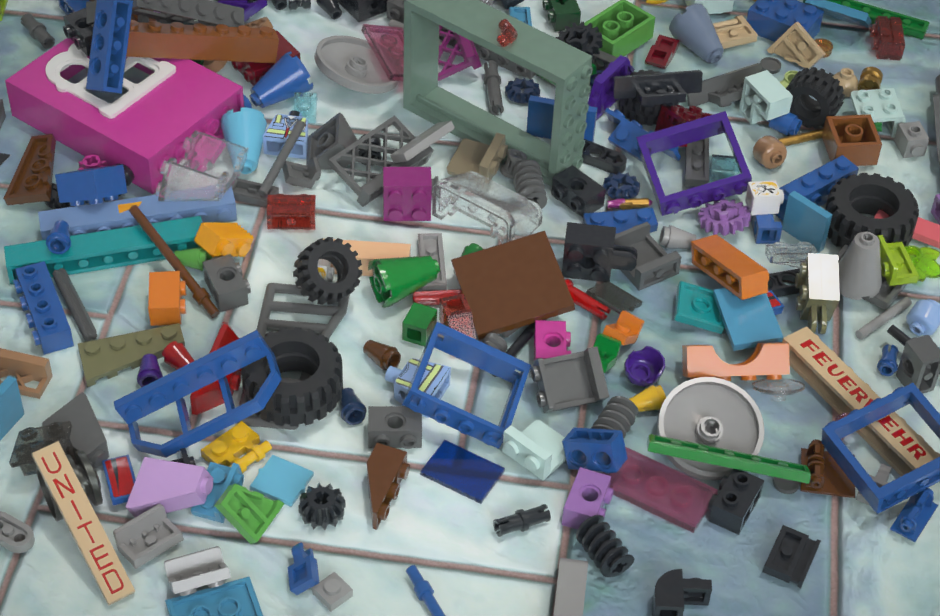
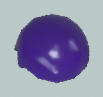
M645 346L639 351L633 350L624 363V372L632 384L642 387H648L657 383L665 370V358L659 350L650 346Z

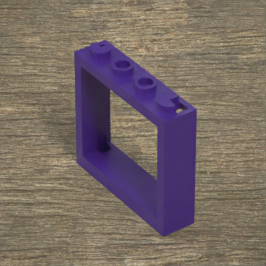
M726 111L636 137L638 151L662 216L671 213L676 214L688 208H697L702 204L720 201L736 194L741 195L747 191L748 182H752V176ZM725 133L741 174L665 196L650 155Z

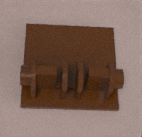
M815 439L811 441L808 449L801 448V464L807 465L811 473L809 484L801 482V492L855 498L854 484L828 451H824L825 446L820 440Z

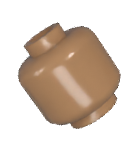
M770 135L764 136L755 143L753 156L763 167L775 169L785 161L787 149L777 138Z

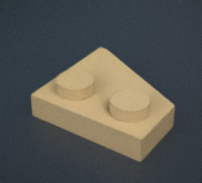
M799 22L794 23L767 49L768 53L777 54L789 62H795L799 66L808 69L826 55Z

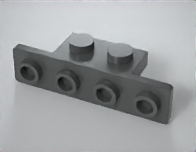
M756 63L703 80L702 92L686 94L688 106H698L711 102L719 107H727L731 105V102L741 101L745 77L762 72V64Z

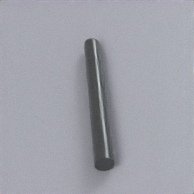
M302 121L296 122L258 190L261 196H267L305 127Z

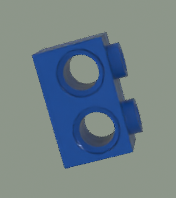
M573 427L562 440L568 469L579 470L581 467L608 474L617 473L628 459L622 430Z

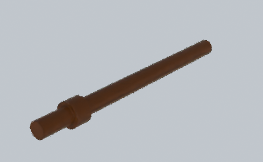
M133 205L129 212L173 269L180 271V277L183 281H186L187 287L193 293V299L198 305L204 307L211 318L217 317L220 311L210 300L211 296L205 288L199 286L138 206Z

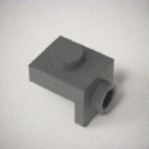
M312 157L307 166L285 161L282 167L285 182L293 186L311 189L315 181L319 180L321 176V167H319L316 157Z

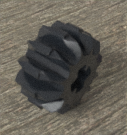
M318 483L317 488L308 486L306 493H301L298 511L300 516H302L304 524L311 523L313 530L318 526H322L326 530L327 525L330 524L336 527L338 520L343 519L346 502L339 488L333 489L331 483L326 487H322Z

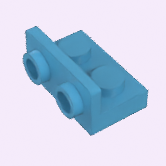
M210 462L207 471L214 478L213 489L207 495L205 504L193 506L191 513L194 516L224 523L225 517L214 505L229 485L238 484L242 486L244 475L237 463H233L231 467Z

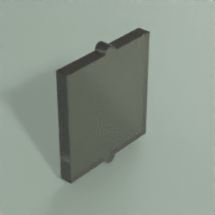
M609 281L600 285L596 284L595 287L586 291L587 295L618 314L625 310L633 312L635 308L640 307L643 303Z

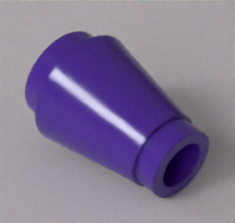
M146 354L142 357L137 375V382L141 388L163 377L157 357L153 354Z

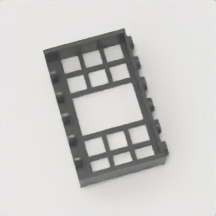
M97 0L86 2L88 25L94 24ZM133 0L132 14L138 15V22L148 23L149 18H152L164 24H167V22H180L184 25L202 23L206 26L223 24L228 27L245 25L244 8L210 0Z

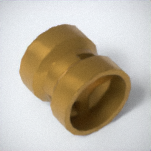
M876 67L864 68L860 76L858 91L880 89L883 78L881 70Z

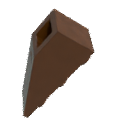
M376 443L367 461V484L372 525L375 530L378 529L381 520L385 521L390 511L389 504L392 499H397L400 491V482L402 479L406 480L410 471L406 451Z

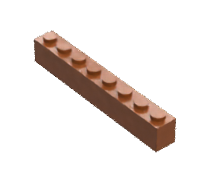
M131 20L126 57L276 63L279 38L275 29L266 26L250 28L245 25L228 27L223 24L206 26L202 23L184 25L180 22L164 24L158 21L144 23Z

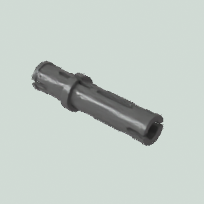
M489 60V68L487 62L484 63V84L487 86L489 111L492 115H499V110L501 114L504 111L500 89L501 76L498 74L497 62Z

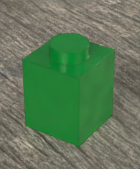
M414 302L402 322V340L425 347L428 337L437 323V309Z

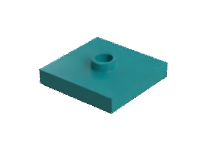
M680 281L677 286L674 320L722 334L725 328L713 296L714 291Z

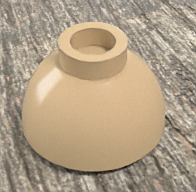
M843 68L840 72L834 74L833 78L840 81L839 86H843L845 97H850L852 91H858L859 82L852 69Z

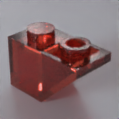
M459 294L440 298V323L477 340L472 312L465 295Z

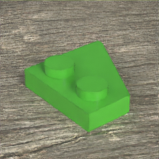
M232 484L227 487L214 506L250 544H254L259 541L284 503L280 500L273 501L265 498L264 494L256 491L250 492L246 487L238 484Z

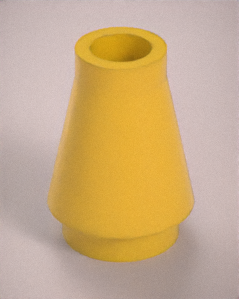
M651 385L632 398H629V400L636 405L639 412L660 410L666 396L661 385Z

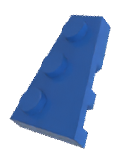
M653 208L583 214L584 224L616 227V233L623 232L645 222L651 225L650 233L657 231L658 228Z

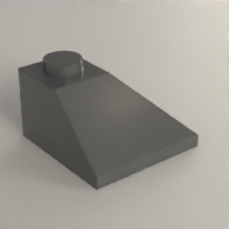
M339 112L308 136L306 166L312 157H316L321 170H333L328 164V160L357 141L343 114ZM359 148L355 149V156H359ZM341 159L337 163L342 168H345L351 161Z

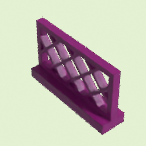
M439 25V35L445 38L441 46L439 45L438 65L444 67L438 73V81L470 66L474 70L482 66L474 42L451 30L448 33L441 31L443 26ZM450 39L457 40L454 49L446 47ZM443 52L451 53L447 62L439 60ZM456 55L463 57V62L457 65L452 64Z

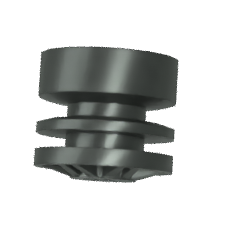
M83 450L75 452L76 465L71 456L66 455L87 498L89 496L94 506L103 504L98 474ZM36 467L37 477L47 505L54 519L60 521L64 518L38 467Z

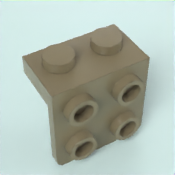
M496 133L490 145L467 138L463 139L447 166V173L488 186L493 176L496 175L502 159L507 154L508 145L505 144V135Z

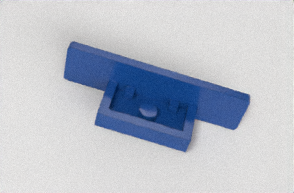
M606 108L604 112L608 119L618 125L609 136V142L642 162L636 137L654 131L650 130L647 132L637 121L632 120L630 122L625 119V115L616 109L612 111ZM678 147L662 151L677 161L682 158L678 152Z

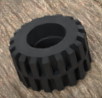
M811 67L810 70L804 68L794 76L786 87L793 95L790 112L797 115L806 128L813 126L814 129H819L820 126L824 127L826 116H835L844 103L845 94H843V86H839L840 81L834 79L832 73L828 74L822 68L820 70H817L816 67Z
M639 70V72L634 71L630 73V75L653 74L662 72H654L653 70ZM637 98L619 100V110L625 115L626 119H629L630 122L635 120L641 125L647 126L657 124L661 106H669L657 104L656 107L650 108L642 106Z
M327 237L324 240L321 238L310 244L297 256L299 259L294 263V267L297 269L293 271V277L298 278L295 282L296 287L301 286L303 290L300 293L303 296L309 295V301L313 302L317 299V304L320 305L326 302L328 305L333 304L351 294L355 287L359 285L360 280L358 278L362 276V270H359L358 267L362 263L361 260L356 259L358 255L356 250L354 252L350 250L352 246L349 243L344 245L342 244L343 240L339 238L333 241V237ZM319 259L327 260L334 265L337 271L336 283L327 282L321 277L318 271Z

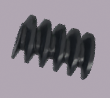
M594 515L587 518L580 525L576 532V539L582 544L583 549L588 552L591 560H594V564L600 569L603 576L615 577L628 570L635 559L633 555L628 554L627 547L622 546L621 539L616 538L615 531L610 530L609 523L603 522L604 517L602 515Z

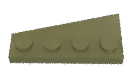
M180 323L78 343L87 388L95 385L96 380L107 377V379L118 375V371L130 366L132 369L139 367L142 357L146 354H153L157 359L162 358L164 348L173 341L183 343L185 346Z

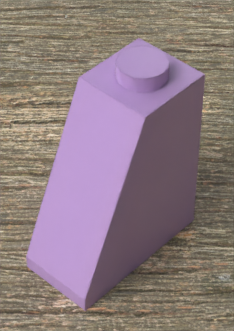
M144 457L126 508L136 518L158 504L164 506L166 513L205 504L207 495L213 489L214 478L203 466Z

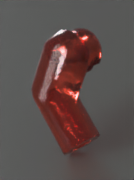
M508 19L501 20L498 26L502 34L497 36V41L502 47H506L517 39L518 34Z

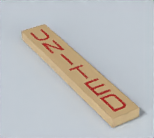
M59 441L33 452L32 457L108 606L135 593V589Z

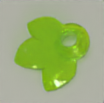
M912 245L905 247L919 275L918 281L923 282L926 277H940V265L935 261L940 255L939 251L929 247L918 248Z

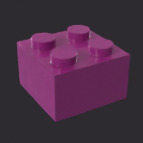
M383 167L384 221H431V167Z

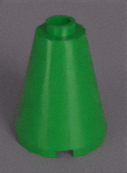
M431 256L381 258L371 260L368 263V270H373V276L369 277L370 284L378 303L384 302L383 308L392 306L436 280L437 274L440 273L437 260L432 259Z

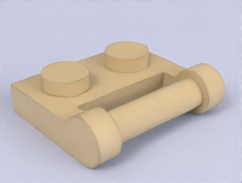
M743 15L735 16L734 19L713 23L723 49L757 41L758 34Z

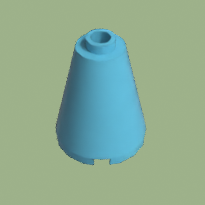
M243 107L240 108V111L234 113L232 109L221 118V129L234 169L242 174H249L257 169L263 144V134L267 127L264 114L253 108Z

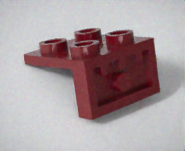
M681 105L661 106L655 132L712 114L703 113L702 108L697 106H689V108Z

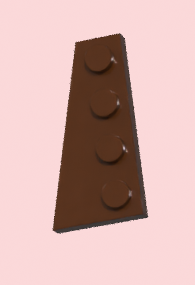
M53 134L31 136L3 198L7 205L50 201L56 146Z

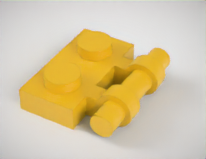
M241 421L202 448L201 457L209 464L213 462L231 467L233 463H237L242 473L247 470V466L254 461L259 462L265 458V454L272 449V446L268 441L258 445L260 443L259 435Z

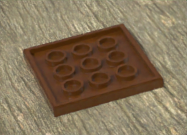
M545 231L451 259L479 340L484 339L488 333L500 334L535 323V320H545L575 310L574 302Z

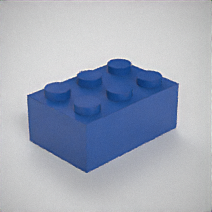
M757 0L748 10L747 22L758 36L773 42L777 41L796 22H799L814 39L820 31L824 11L797 0Z

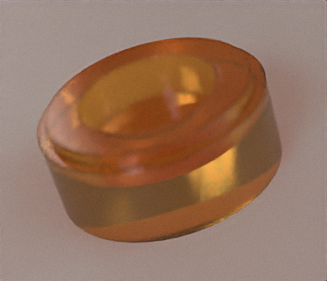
M823 38L814 40L826 53L822 58L832 54V42Z

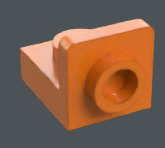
M625 310L621 312L615 324L605 326L602 334L621 341L623 346L634 344L644 325V320Z

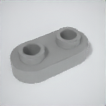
M0 511V528H2L0 530V545L14 553H23L31 549L35 542L32 528L11 515Z

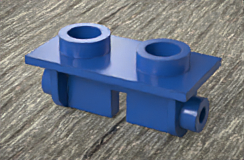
M927 488L911 496L890 530L916 542L938 507V504L933 502V491Z

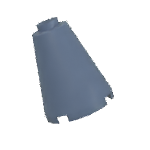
M693 4L686 7L687 12L682 15L678 13L670 23L669 30L672 36L705 62H718L722 58L724 49L707 9L702 4Z

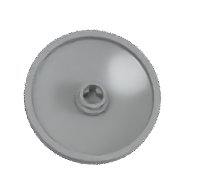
M330 36L324 38L319 42L314 55L316 65L323 74L339 85L358 92L369 94L389 92L398 85L401 77V68L391 54L381 47L360 38L351 36Z
M699 377L681 383L666 397L658 414L657 435L758 455L764 440V422L757 404L742 388L724 379ZM666 455L678 469L690 476L703 480H722L724 475L729 477L733 468Z

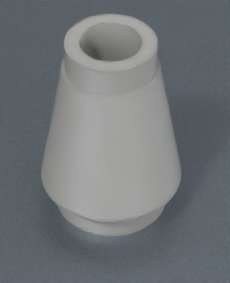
M672 225L668 227L663 226L659 244L665 246V248L689 249L691 248V241L696 240V235Z

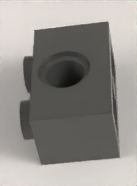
M231 254L202 262L204 280L220 312L248 304V294L251 293L250 284L247 279L242 278L241 266L239 262H234Z
M929 335L911 338L906 341L896 377L904 387L914 383L922 394L933 391L940 373V349Z
M368 406V448H374L376 443L393 448H422V414L414 412L405 406Z

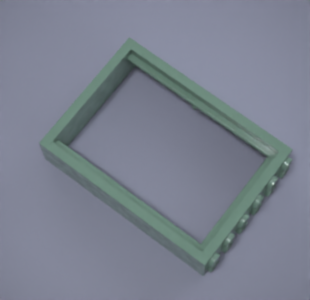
M404 0L403 108L433 124L452 120L455 128L450 133L461 139L467 138L490 145L496 133L504 134L505 144L508 145V149L520 150L526 154L527 160H535L539 163L543 182L551 187L552 178L571 165L578 169L583 163L582 153L585 146L584 134L587 127L586 115L589 109L588 95L591 90L590 76L593 71L591 67L593 56L479 0ZM439 25L556 83L551 145L438 86ZM507 154L505 158L502 159V161L506 162V159L508 157Z

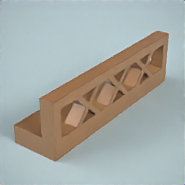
M0 348V378L8 375L15 376L20 395L40 399L53 377L49 359ZM33 380L40 382L36 389L25 386V383Z

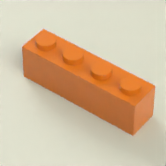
M715 234L691 241L692 263L738 298L744 300L768 293V270L723 238Z

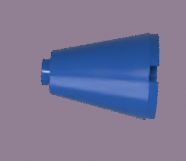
M291 51L285 53L250 89L251 94L249 97L256 107L264 108L313 89V82L309 84L307 80L310 78L309 72L297 56L293 58L290 56L292 54Z

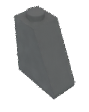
M81 392L42 422L45 440L50 444L59 441L65 455H70L75 463V452L79 450L85 452L95 468L101 466L102 461L109 458L107 440L85 393Z

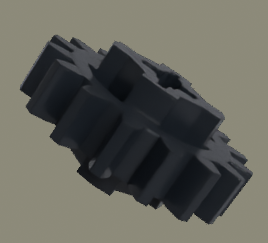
M574 22L572 23L573 27L565 26V31L558 32L559 37H556L557 39L591 56L593 54H600L599 48H603L602 33L599 32L598 27L593 28L592 23L585 26L584 22H581L577 26Z

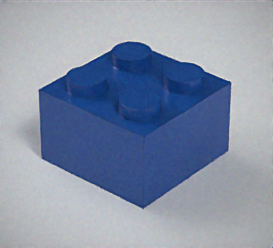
M123 165L55 174L59 202H70V206L118 200V195L128 193Z

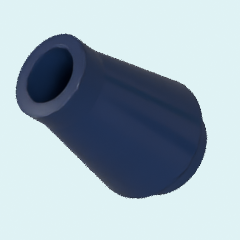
M352 388L342 389L340 399L341 418L350 425H357L365 419L367 409Z

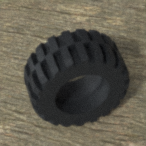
M860 173L858 176L852 174L846 179H841L831 188L827 198L825 210L832 214L827 237L831 239V242L836 247L839 246L842 249L845 244L849 246L858 233L871 232L876 236L883 235L886 243L902 242L906 249L912 240L919 216L918 203L909 189H905L904 184L901 182L897 183L891 177L887 176L885 178L880 176L881 174L876 173L873 175ZM880 209L890 217L876 219L864 216L861 213L875 216Z
M287 327L280 328L278 332H273L272 330L266 333L263 339L274 353L280 373L301 371L310 374L311 377L296 383L280 382L264 409L255 413V415L259 416L261 414L262 420L268 423L273 421L275 425L282 427L284 424L290 425V427H298V424L303 423L306 426L313 424L315 419L321 420L326 417L327 412L330 413L334 410L342 396L343 366L338 348L334 343H329L327 337L322 334L318 336L317 332L311 329L304 331L301 327H294V329L287 330ZM266 356L241 368L245 402L254 399L271 372Z

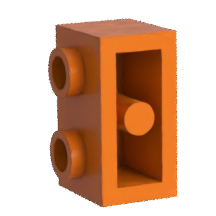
M180 271L149 272L148 310L151 326L181 324L182 314H186V300L182 299V296H186V281H181Z

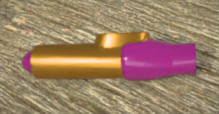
M621 198L608 200L607 208L630 210L632 208L649 207L653 201L648 198Z

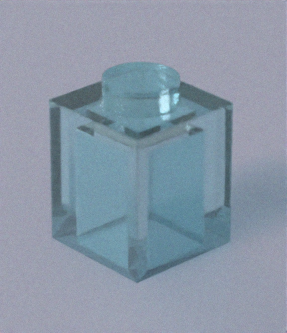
M712 154L709 183L741 174L734 156Z

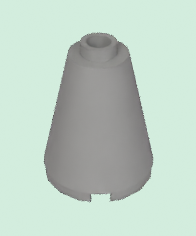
M860 232L854 237L838 263L839 293L854 300H861L862 297L870 296L869 299L873 298L879 293L882 285L879 238L871 232Z

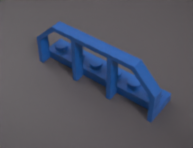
M255 330L114 401V407L128 424L131 442L138 451L167 458L179 452L180 449L187 448L263 410L282 378L274 353L258 330ZM266 356L271 371L254 399L235 408L226 376ZM219 380L227 412L192 429L183 397ZM176 401L183 434L162 445L141 440L136 421Z

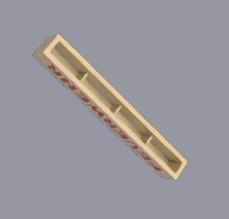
M807 326L783 338L782 342L789 343L790 366L842 418L846 417L851 411L855 409L860 410L868 406L873 400L880 398L867 383L854 373L851 367L847 366ZM896 412L856 431L900 476L940 457V454Z

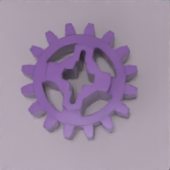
M723 199L720 202L713 201L714 204L706 203L705 208H700V213H698L700 228H705L706 233L713 231V235L720 233L726 236L729 232L734 235L736 230L744 231V227H748L749 222H751L749 207L743 206V202L735 203V199L730 202Z

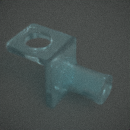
M294 92V110L299 111L302 117H306L308 123H316L317 93Z

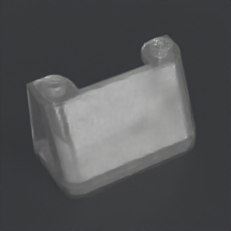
M473 171L464 172L443 178L433 186V216L442 220L447 213L452 216L459 211L490 227V237H498L502 244L529 236L542 224V210L539 204Z

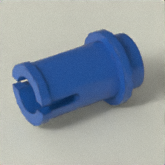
M889 344L882 348V357L878 361L877 368L884 376H891L898 369L896 360L899 350L895 345H891L890 352H888Z

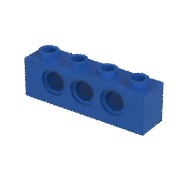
M97 0L86 89L122 94L133 0Z

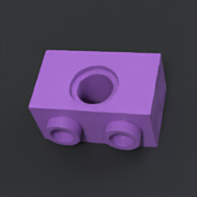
M580 467L563 508L562 525L578 530L580 525L589 517L602 515L605 518L606 509H603L605 503L610 504L614 489L610 488L611 476Z

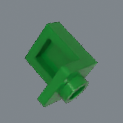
M599 333L596 336L594 347H598L603 372L606 373L616 364L622 343L617 339Z

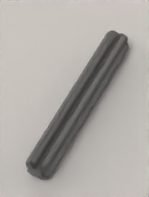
M63 268L54 270V280L84 340H95L97 338V331L66 270Z

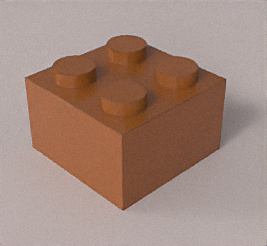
M871 114L826 116L822 139L830 161L843 155L856 166L877 165L882 142Z

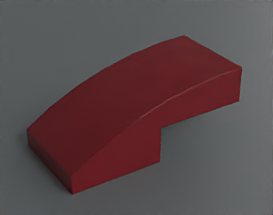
M659 34L655 45H652L649 50L645 64L666 69L679 47V40Z

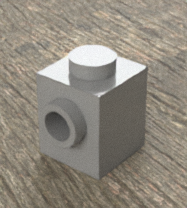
M920 121L899 123L894 142L903 158L925 156L929 137Z

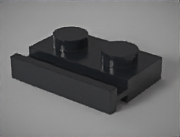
M783 525L765 563L763 572L787 583L790 581L798 584L797 587L801 588L821 540L817 539L814 541L809 539V535Z

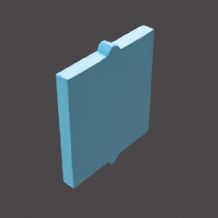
M272 455L265 466L258 470L259 474L251 483L250 490L264 494V496L274 500H280L292 507L300 494L305 493V487L314 476V472Z

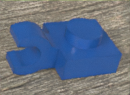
M302 542L292 547L291 552L294 564L287 567L290 591L296 595L320 583L317 559L314 558L311 548L304 551Z

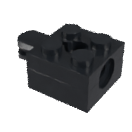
M338 0V3L358 22L386 12L388 0Z
M567 222L562 275L564 278L610 283L611 269L627 271L635 269L638 256L637 250L634 247L614 245L616 227Z

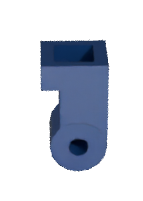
M773 214L751 216L756 244L780 243L782 233L781 221L774 222Z

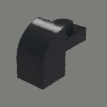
M674 569L664 573L655 585L652 616H683L684 605L709 606L712 580L700 578L685 579L683 578L682 569Z

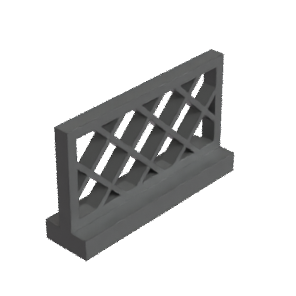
M394 115L330 158L328 164L359 196L357 202L364 207L383 194V167H421L428 162L434 150L429 146L406 162L395 163L387 161V153L392 154L398 150L387 147V140L399 141L400 149L403 147V142L409 143L416 138ZM394 125L399 131V135L388 134V127ZM373 137L383 139V146L372 145L371 139ZM355 149L367 150V158L355 156ZM371 151L383 152V160L372 159ZM341 159L351 161L350 169L342 168L337 162ZM354 163H366V171L354 170ZM371 164L382 166V173L370 172ZM354 176L366 177V184L360 187L354 181Z

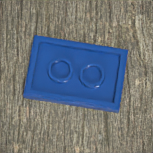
M530 95L527 133L535 137L551 139L554 99ZM589 106L586 115L587 127L584 139L594 142L598 108Z

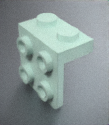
M894 88L851 92L850 98L856 115L871 114L873 122H886L891 137L895 138L898 124L906 123V119Z
M540 420L534 421L522 432L511 425L504 431L502 452L541 480H545L566 461L562 440L565 437Z

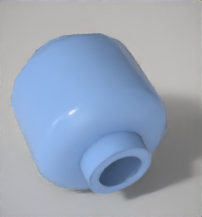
M932 299L917 301L906 316L910 331L918 336L933 335L940 326V304Z

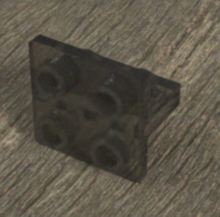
M54 422L46 426L28 427L19 431L9 461L11 468L20 466L24 476L37 474V465L32 457V453L59 441L65 455H70L76 465L75 450L69 439L72 429L71 422Z

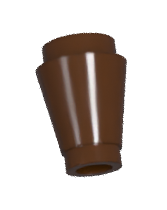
M368 340L363 347V352L382 370H387L390 366L397 368L401 361V354L396 347L373 340Z

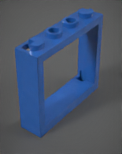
M437 322L428 337L402 405L414 412L430 417L438 423L452 427L462 434L474 437L487 445L499 449L503 443L504 431L512 424L531 365ZM434 348L513 383L498 426L418 389Z
M914 383L905 387H898L891 394L883 398H877L868 406L860 410L855 409L846 417L838 421H831L822 428L821 442L824 444L825 449L877 514L940 482V457L879 488L841 439L908 404L914 408L940 439V414Z

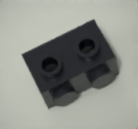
M733 469L729 477L724 475L719 485V494H713L707 509L711 510L709 522L739 535L761 497L764 480L738 469Z

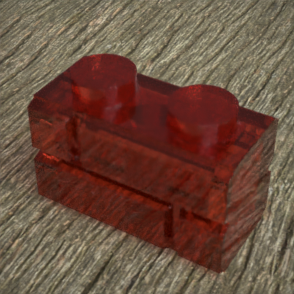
M877 16L875 23L870 26V37H873L871 49L875 50L877 59L887 60L890 58V60L900 61L905 49L900 17L888 18L887 16Z
M268 195L267 229L316 230V195Z

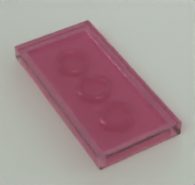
M363 24L361 31L389 80L403 81L404 30L401 27Z
M625 447L628 459L618 472L602 473L611 476L610 488L614 489L613 495L694 533L709 510L707 508L713 494H718V489Z

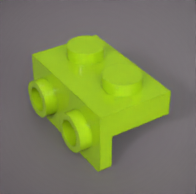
M877 235L880 241L881 275L885 277L888 285L917 283L919 275L903 243H886L883 235Z

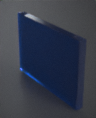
M444 440L422 468L420 475L482 504L505 472V468Z

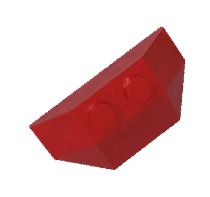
M222 322L210 353L239 339L228 322ZM241 369L226 376L232 395L234 391L239 390ZM219 380L191 393L192 414L198 415L224 404Z

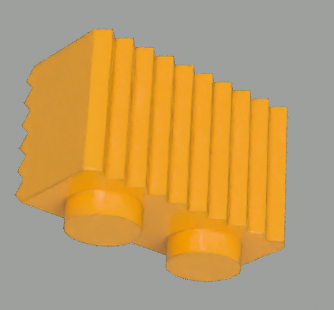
M203 222L199 227L194 242L213 258L229 254L233 257H245L250 250L254 238L253 235L247 233V230L241 228V225H238V223Z

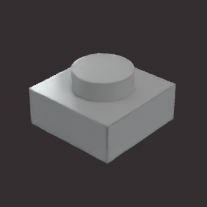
M335 572L312 587L313 595L330 612L353 596V589Z

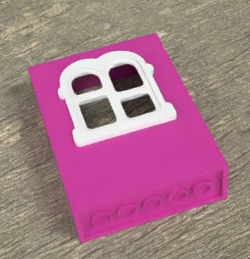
M68 38L5 80L12 116L44 134H53L55 140L83 156L97 155L100 157V161L106 160L107 166H115L116 164L128 166L134 173L132 183L151 194L156 193L189 167V160L197 155L194 148L206 131L223 140L224 135L221 129L222 116L232 109L234 113L244 107L243 87L190 59L126 57L124 72L131 67H135L150 76L138 84L123 78L122 87L129 91L113 103H108L85 91L87 77L76 84L67 81L84 68H88L90 56H87L81 49L78 50L74 42Z

